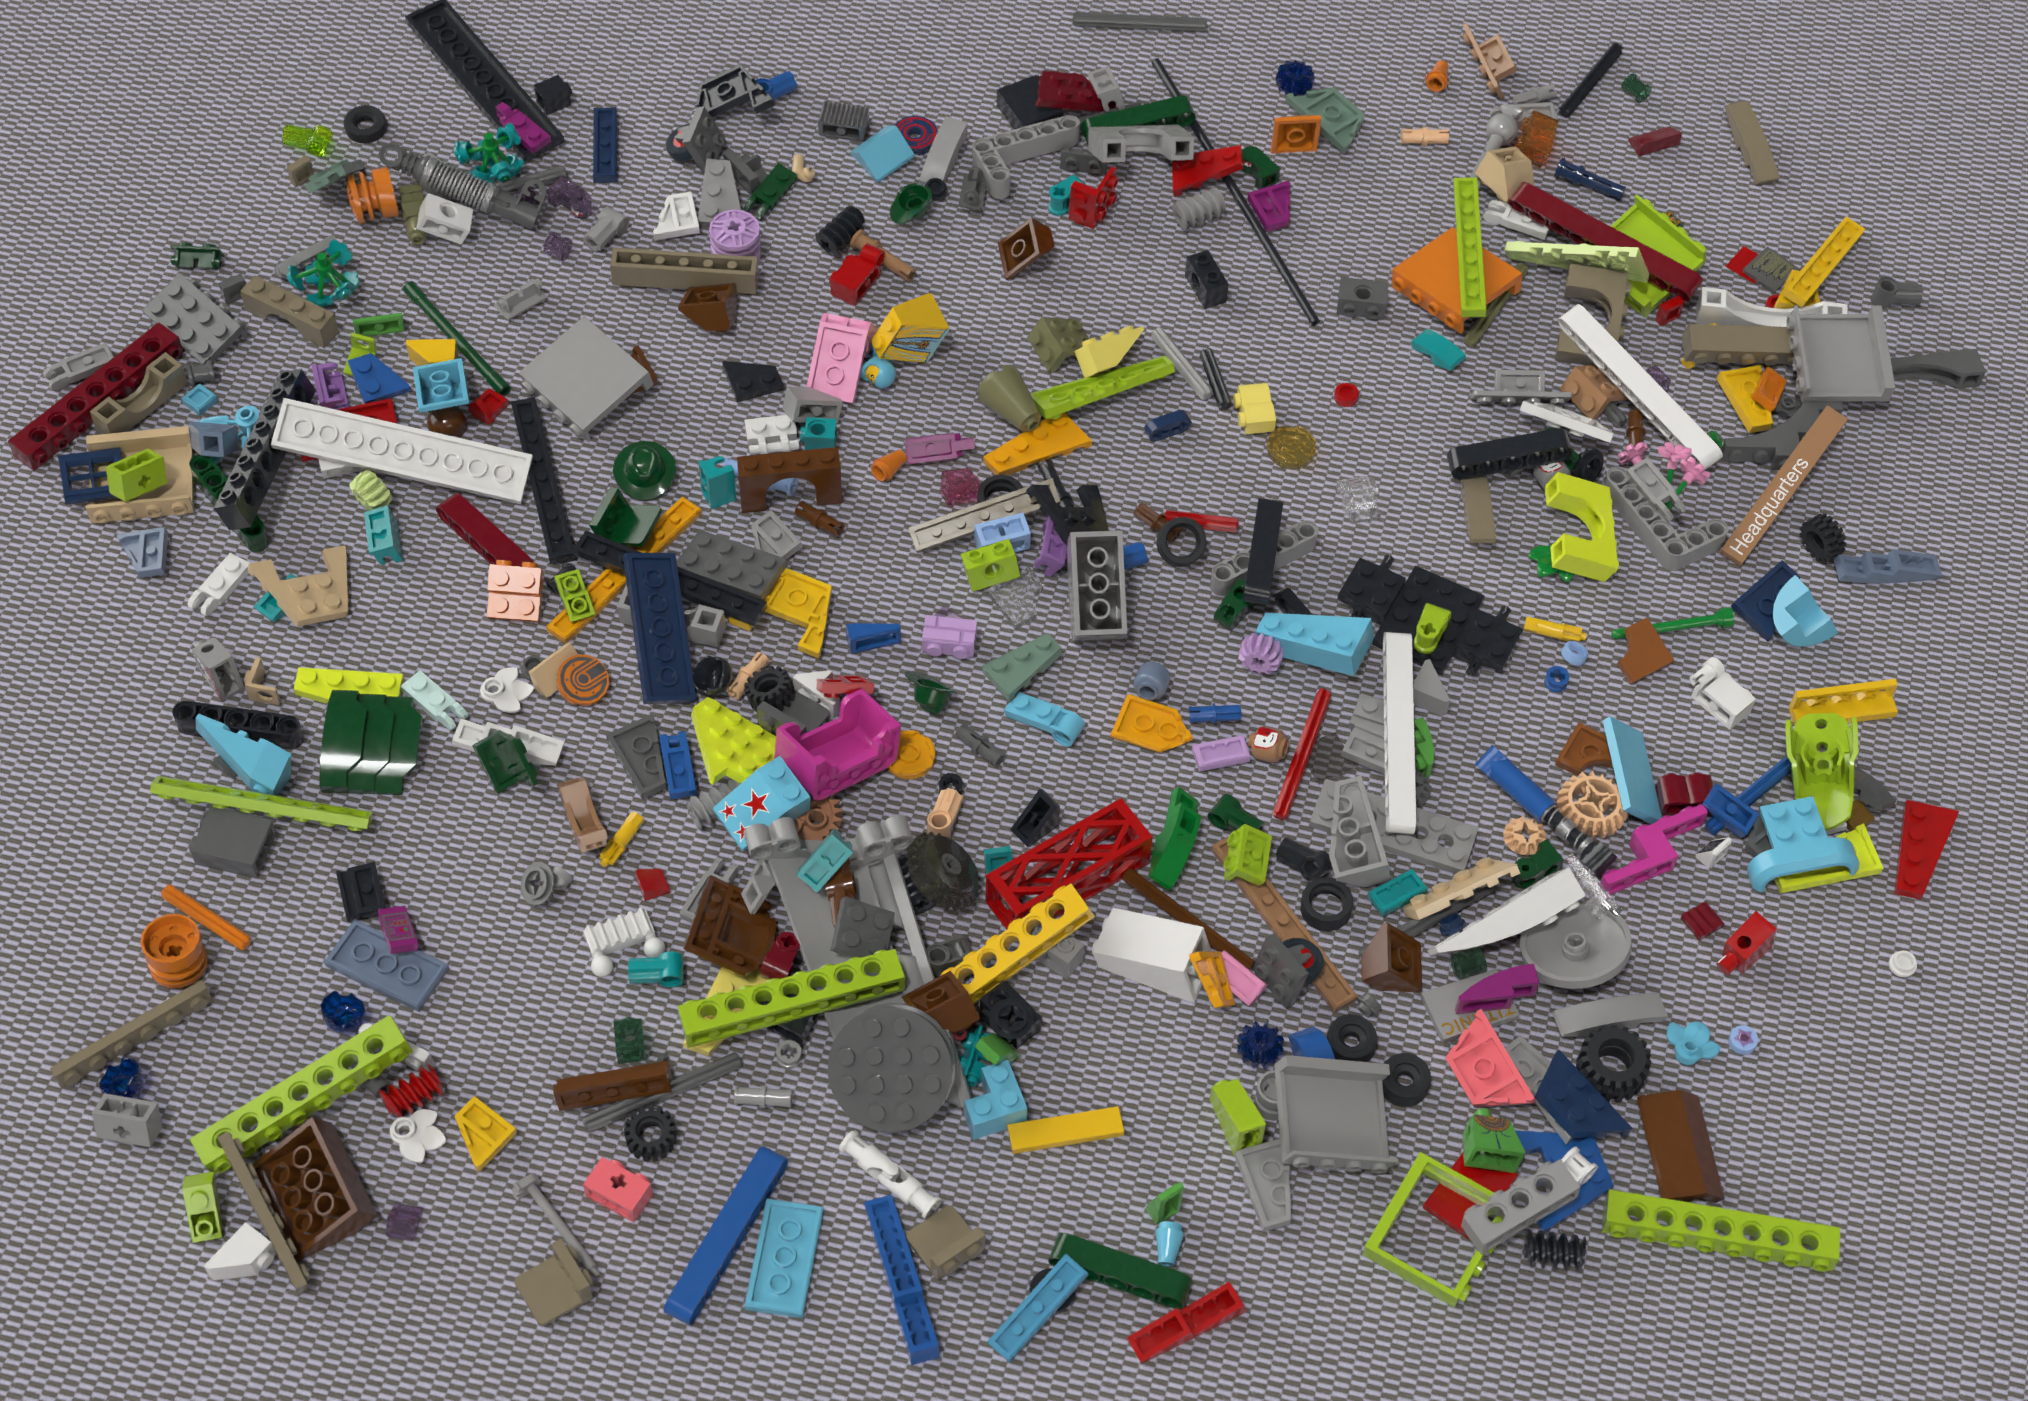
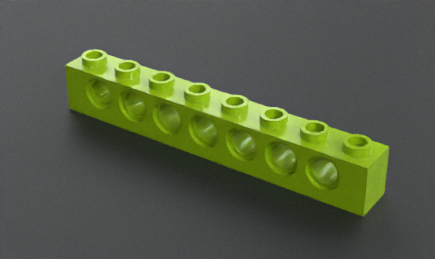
M896 949L880 950L873 955L862 958L853 957L846 962L835 965L826 964L819 969L809 972L799 971L790 977L782 979L773 978L755 986L746 985L729 993H716L710 998L689 1000L683 1005L678 1006L679 1019L687 1047L690 1048L905 991V976ZM871 972H875V973H877L878 975H876V976H868L867 974H868V973H871ZM844 979H847V980H850L851 982H849V983H841L840 981H841V980H844ZM815 987H823V988H824L823 990H820V991L813 990V988H815ZM788 994H796V995H797L796 997H793V998H788V997H786V995H788ZM761 1001H768V1002H770V1003L767 1004V1005H760V1004H758V1003L761 1002ZM734 1008H741V1009H743V1010L740 1011V1012H732V1011H731V1010L734 1009ZM708 1015L715 1016L713 1019L710 1020L704 1019V1017Z
M388 1015L190 1138V1141L209 1172L214 1171L215 1175L225 1172L231 1167V1164L220 1145L219 1136L229 1132L232 1139L238 1137L245 1150L241 1157L251 1156L257 1151V1148L267 1142L278 1139L289 1128L304 1123L310 1115L318 1110L328 1108L334 1100L342 1095L352 1093L358 1085L368 1079L376 1078L390 1065L403 1061L413 1050L391 1015ZM383 1047L379 1053L373 1054L377 1048ZM358 1062L355 1068L349 1070L353 1063ZM333 1077L331 1083L324 1085L327 1079ZM308 1093L304 1100L299 1101L303 1094ZM279 1109H283L281 1114L274 1117L276 1111H278ZM258 1124L257 1128L254 1131L249 1132L250 1128L253 1125Z
M1609 1189L1604 1200L1602 1233L1610 1234L1615 1238L1631 1237L1645 1243L1661 1242L1675 1248L1684 1246L1696 1248L1698 1251L1705 1253L1716 1251L1725 1253L1730 1257H1752L1759 1262L1776 1261L1782 1262L1789 1267H1812L1815 1271L1819 1272L1833 1271L1840 1258V1227ZM1628 1215H1634L1640 1221H1633L1628 1217ZM1657 1220L1665 1221L1668 1226L1660 1225ZM1686 1225L1694 1226L1697 1231L1689 1230ZM1715 1229L1722 1230L1726 1236L1717 1234ZM1744 1234L1751 1235L1755 1241L1748 1240ZM1773 1239L1780 1240L1784 1246L1776 1244ZM1802 1244L1809 1245L1813 1250L1805 1249Z

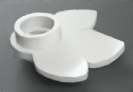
M515 667L501 669L495 677L486 679L480 688V693L485 701L494 703L498 710L515 713L520 711L519 702L527 699L534 689L530 684L517 680L518 670Z
M422 1109L413 1113L409 1118L400 1117L393 1122L390 1127V1136L399 1145L400 1153L405 1159L414 1163H422L425 1158V1151L436 1150L446 1143L444 1134L433 1126L437 1119V1112ZM402 1130L410 1131L406 1135H400V1132Z

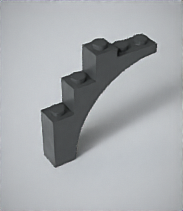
M1804 401L1795 414L1778 427L1748 437L1725 438L1721 449L1723 454L1721 461L1734 463L1770 462L1771 470H1780L1827 405L1842 414V401Z

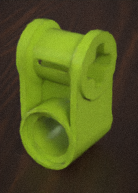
M1426 603L1417 624V634L1413 643L1417 651L1427 654L1436 649L1442 634L1448 626L1451 611Z

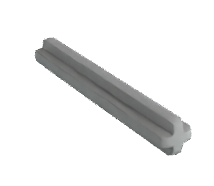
M1161 327L1154 329L1151 338L1167 358L1174 363L1175 368L1200 399L1206 400L1210 398L1213 392L1168 334Z

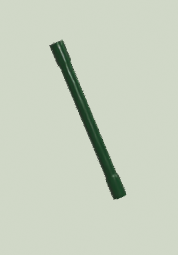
M414 281L407 282L403 286V292L415 305L422 309L448 339H456L457 349L480 372L495 392L503 397L508 395L511 391V386L498 372H495L432 304Z

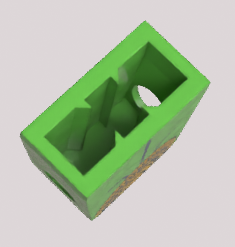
M1481 1108L1471 1116L1463 1132L1465 1166L1516 1172L1525 1155V1150L1511 1121L1492 1117L1489 1109Z

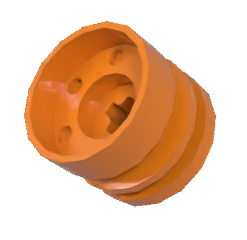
M388 167L372 170V181L367 182L363 172H359L361 182L359 184L355 183L353 174L347 175V194L351 210L357 218L358 224L365 223L363 212L368 211L370 221H374L375 209H379L383 219L399 216Z
M167 914L154 919L142 932L140 945L152 979L159 985L167 988H183L195 983L202 977L207 969L208 956L198 926L190 917L181 914Z

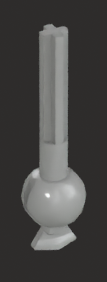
M1513 104L1501 105L1502 113L1492 116L1487 122L1486 133L1489 140L1469 177H1477L1478 190L1482 182L1475 174V171L1487 151L1500 149L1501 145L1511 143L1517 136L1518 126L1515 118L1522 115L1523 110Z

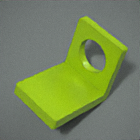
M351 333L352 347L343 370L344 375L353 377L348 366V360L369 353L376 356L377 349L374 338ZM358 340L364 341L369 345L361 344L360 342H358Z

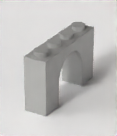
M1179 125L1089 127L1088 151L1102 163L1125 162L1126 152L1130 151L1160 153L1169 160H1193L1194 136Z

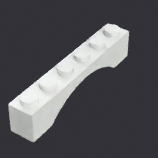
M1702 287L1696 305V324L1709 325L1710 323H1716L1718 325L1787 327V316L1791 315L1793 308L1779 309L1757 306L1739 299L1725 289ZM1823 301L1803 308L1800 307L1799 314H1847V304Z

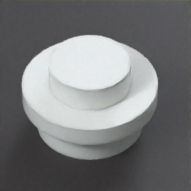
M1899 951L1890 957L1889 968L1899 977H1910L1917 969V962L1912 953Z

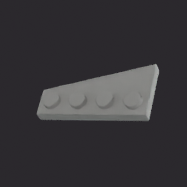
M1520 1035L1506 1046L1505 1049L1532 1095L1535 1096L1551 1062ZM1536 1100V1105L1564 1143L1567 1145L1574 1138H1571Z

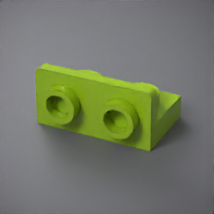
M1246 824L1233 831L1227 840L1229 849L1223 864L1225 869L1224 879L1230 881L1238 876L1258 886L1262 885L1266 879L1272 836Z

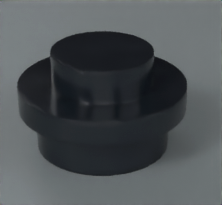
M932 178L925 184V187L931 189L932 201L941 200L947 195V185L943 180Z

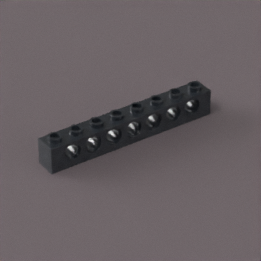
M302 369L286 370L278 376L260 416L219 495L214 510L228 530L251 527L287 451L271 447L283 399L287 398L308 404L312 401L316 390Z

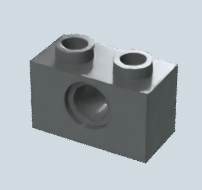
M1341 277L1336 314L1384 320L1389 282Z

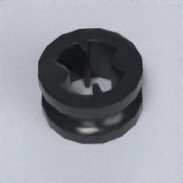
M947 773L940 778L939 793L941 790L949 788L947 784L952 783V786L955 787L954 790L960 795L962 794L963 781L959 775Z

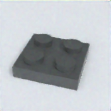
M846 896L841 898L830 951L852 958H862L873 955L880 950H888L895 912Z

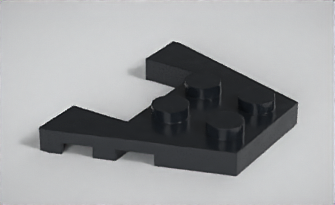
M739 64L700 83L696 107H705L713 118L724 114L727 110L738 105L745 104L750 99L756 114L775 106V102L762 86L755 81L751 74Z
M1031 485L1026 490L1030 498L1036 497L1042 505L1039 510L1044 516L1051 517L1057 525L1054 530L1066 546L1070 532L1109 531L1097 485H1082L1076 490L1084 507H1058L1048 485Z

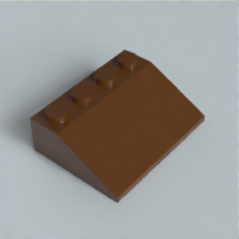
M311 1117L252 1164L258 1175V1178L254 1180L257 1188L261 1189L264 1187L271 1200V1203L267 1205L271 1215L277 1212L284 1225V1229L280 1230L284 1240L290 1238L298 1254L293 1256L296 1262L355 1234L377 1217L374 1207L331 1122Z

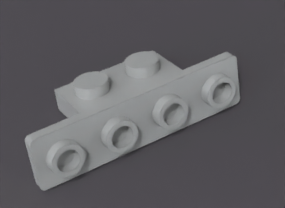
M1495 370L1494 391L1475 390L1470 395V400H1477L1478 404H1490L1493 400L1501 401V404L1505 405L1516 404V401H1527L1532 404L1534 402L1541 403V401H1546L1558 406L1564 405L1565 402L1572 398V392H1545V371Z

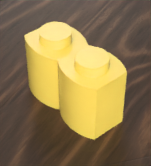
M1268 384L1239 385L1237 393L1233 394L1234 407L1239 408V427H1243L1245 434L1274 432L1276 415Z

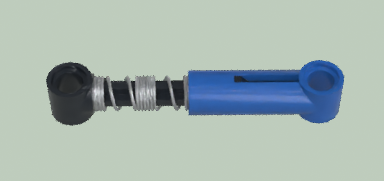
M1493 744L1475 763L1480 770L1505 790L1539 823L1547 822L1548 827L1554 828L1555 833L1561 839L1565 840L1567 844L1573 845L1574 851H1577L1580 855V860L1599 877L1618 858L1598 839L1593 840L1592 837H1587L1584 834L1585 831L1581 832L1574 821L1570 818L1567 819L1568 816H1563L1559 812V808H1557L1558 803L1517 768Z

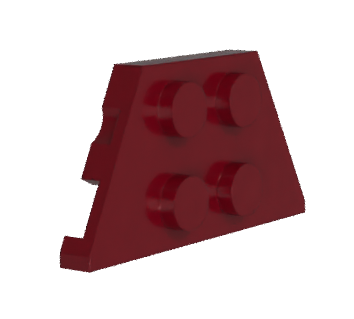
M1042 71L1038 82L1036 106L1097 112L1105 111L1101 99H1098L1091 82L1082 74ZM1113 101L1108 103L1109 110L1116 107Z

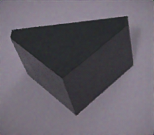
M1039 789L1010 830L1027 847H1031L1059 826L1060 806L1043 789Z

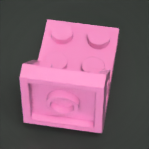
M823 313L806 387L837 397L843 402L854 404L863 359L868 358L872 347L871 340L878 331V328L872 322Z

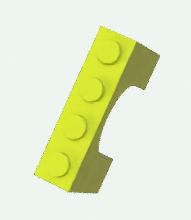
M1557 472L1545 485L1546 506L1566 511L1579 517L1588 527L1592 540L1563 533L1550 547L1552 568L1605 582L1616 573L1619 567L1610 487Z

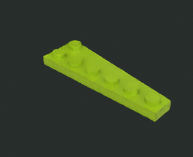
M1164 355L1030 394L1039 412L1045 419H1057L1064 412L1146 382L1165 378L1168 374L1174 373L1175 368L1174 363Z

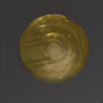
M1288 425L1281 426L1275 429L1268 438V456L1274 464L1282 468L1300 469L1309 465L1315 457V438L1308 430L1300 426H1294V428H1288Z

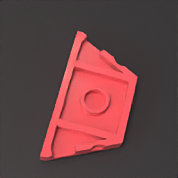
M1482 1009L1478 1010L1475 1014L1476 1018L1469 1028L1465 1029L1459 1037L1458 1044L1452 1047L1445 1057L1472 1105L1475 1108L1531 1104L1536 1102Z

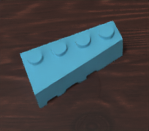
M1265 613L1255 631L1257 635L1263 632L1265 636L1273 635V640L1280 641V647L1284 649L1283 658L1355 676L1374 639L1371 618Z

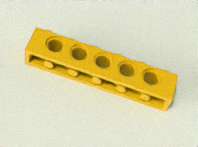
M1072 884L1062 886L1053 893V897L1046 902L1036 904L1024 918H1018L1011 922L1006 931L1000 935L997 934L990 937L986 941L985 946L978 951L968 953L963 958V962L956 967L946 969L941 975L951 971L968 991L973 1004H975L1001 982L1007 981L1095 916ZM1057 910H1065L1061 918L1053 919ZM1035 926H1042L1039 934L1031 935V931ZM1013 942H1019V947L1015 951H1008L1009 946ZM997 958V962L993 967L986 968L988 960ZM974 974L973 981L969 984H964L965 977Z

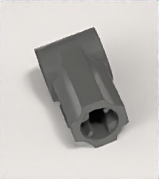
M1881 277L1871 295V302L1874 305H1882V308H1888L1892 303L1920 305L1923 300V286L1919 284L1898 283L1891 277Z

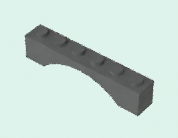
M1961 349L1952 352L1890 358L1894 381L1905 379L1930 380L1955 389L1979 387L1986 372L1977 349Z

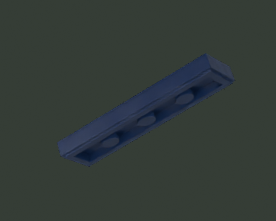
M617 107L594 108V183L617 182Z

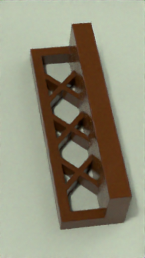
M669 1061L557 1079V1084H553V1094L559 1111L672 1092Z

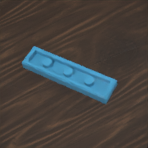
M1065 1254L991 1336L987 1343L1010 1363L1089 1275L1088 1272Z

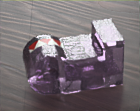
M562 176L547 189L548 203L556 208L558 205H562L570 210L573 216L578 219H586L591 216L593 211L591 195L566 177Z

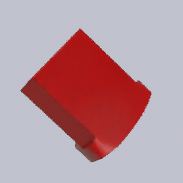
M488 388L479 398L469 404L468 411L478 420L491 425L495 421L494 419L509 406L507 398Z

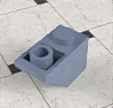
M189 422L191 448L200 455L225 457L239 450L237 425Z

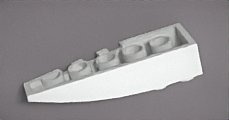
M1569 867L1551 873L1506 900L1498 908L1484 914V919L1480 918L1462 929L1461 933L1457 932L1428 950L1429 955L1467 950L1519 934L1540 923L1546 926L1558 919L1556 914L1563 909L1567 913L1580 905L1578 900L1586 895Z

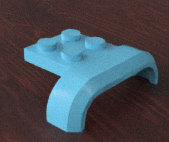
M1813 796L1760 806V815L1772 849L1760 853L1750 861L1747 867V874L1752 889L1764 892L1767 883L1774 878L1832 866H1846L1849 868L1851 875H1855L1858 871L1860 864L1853 844L1844 838L1827 837Z

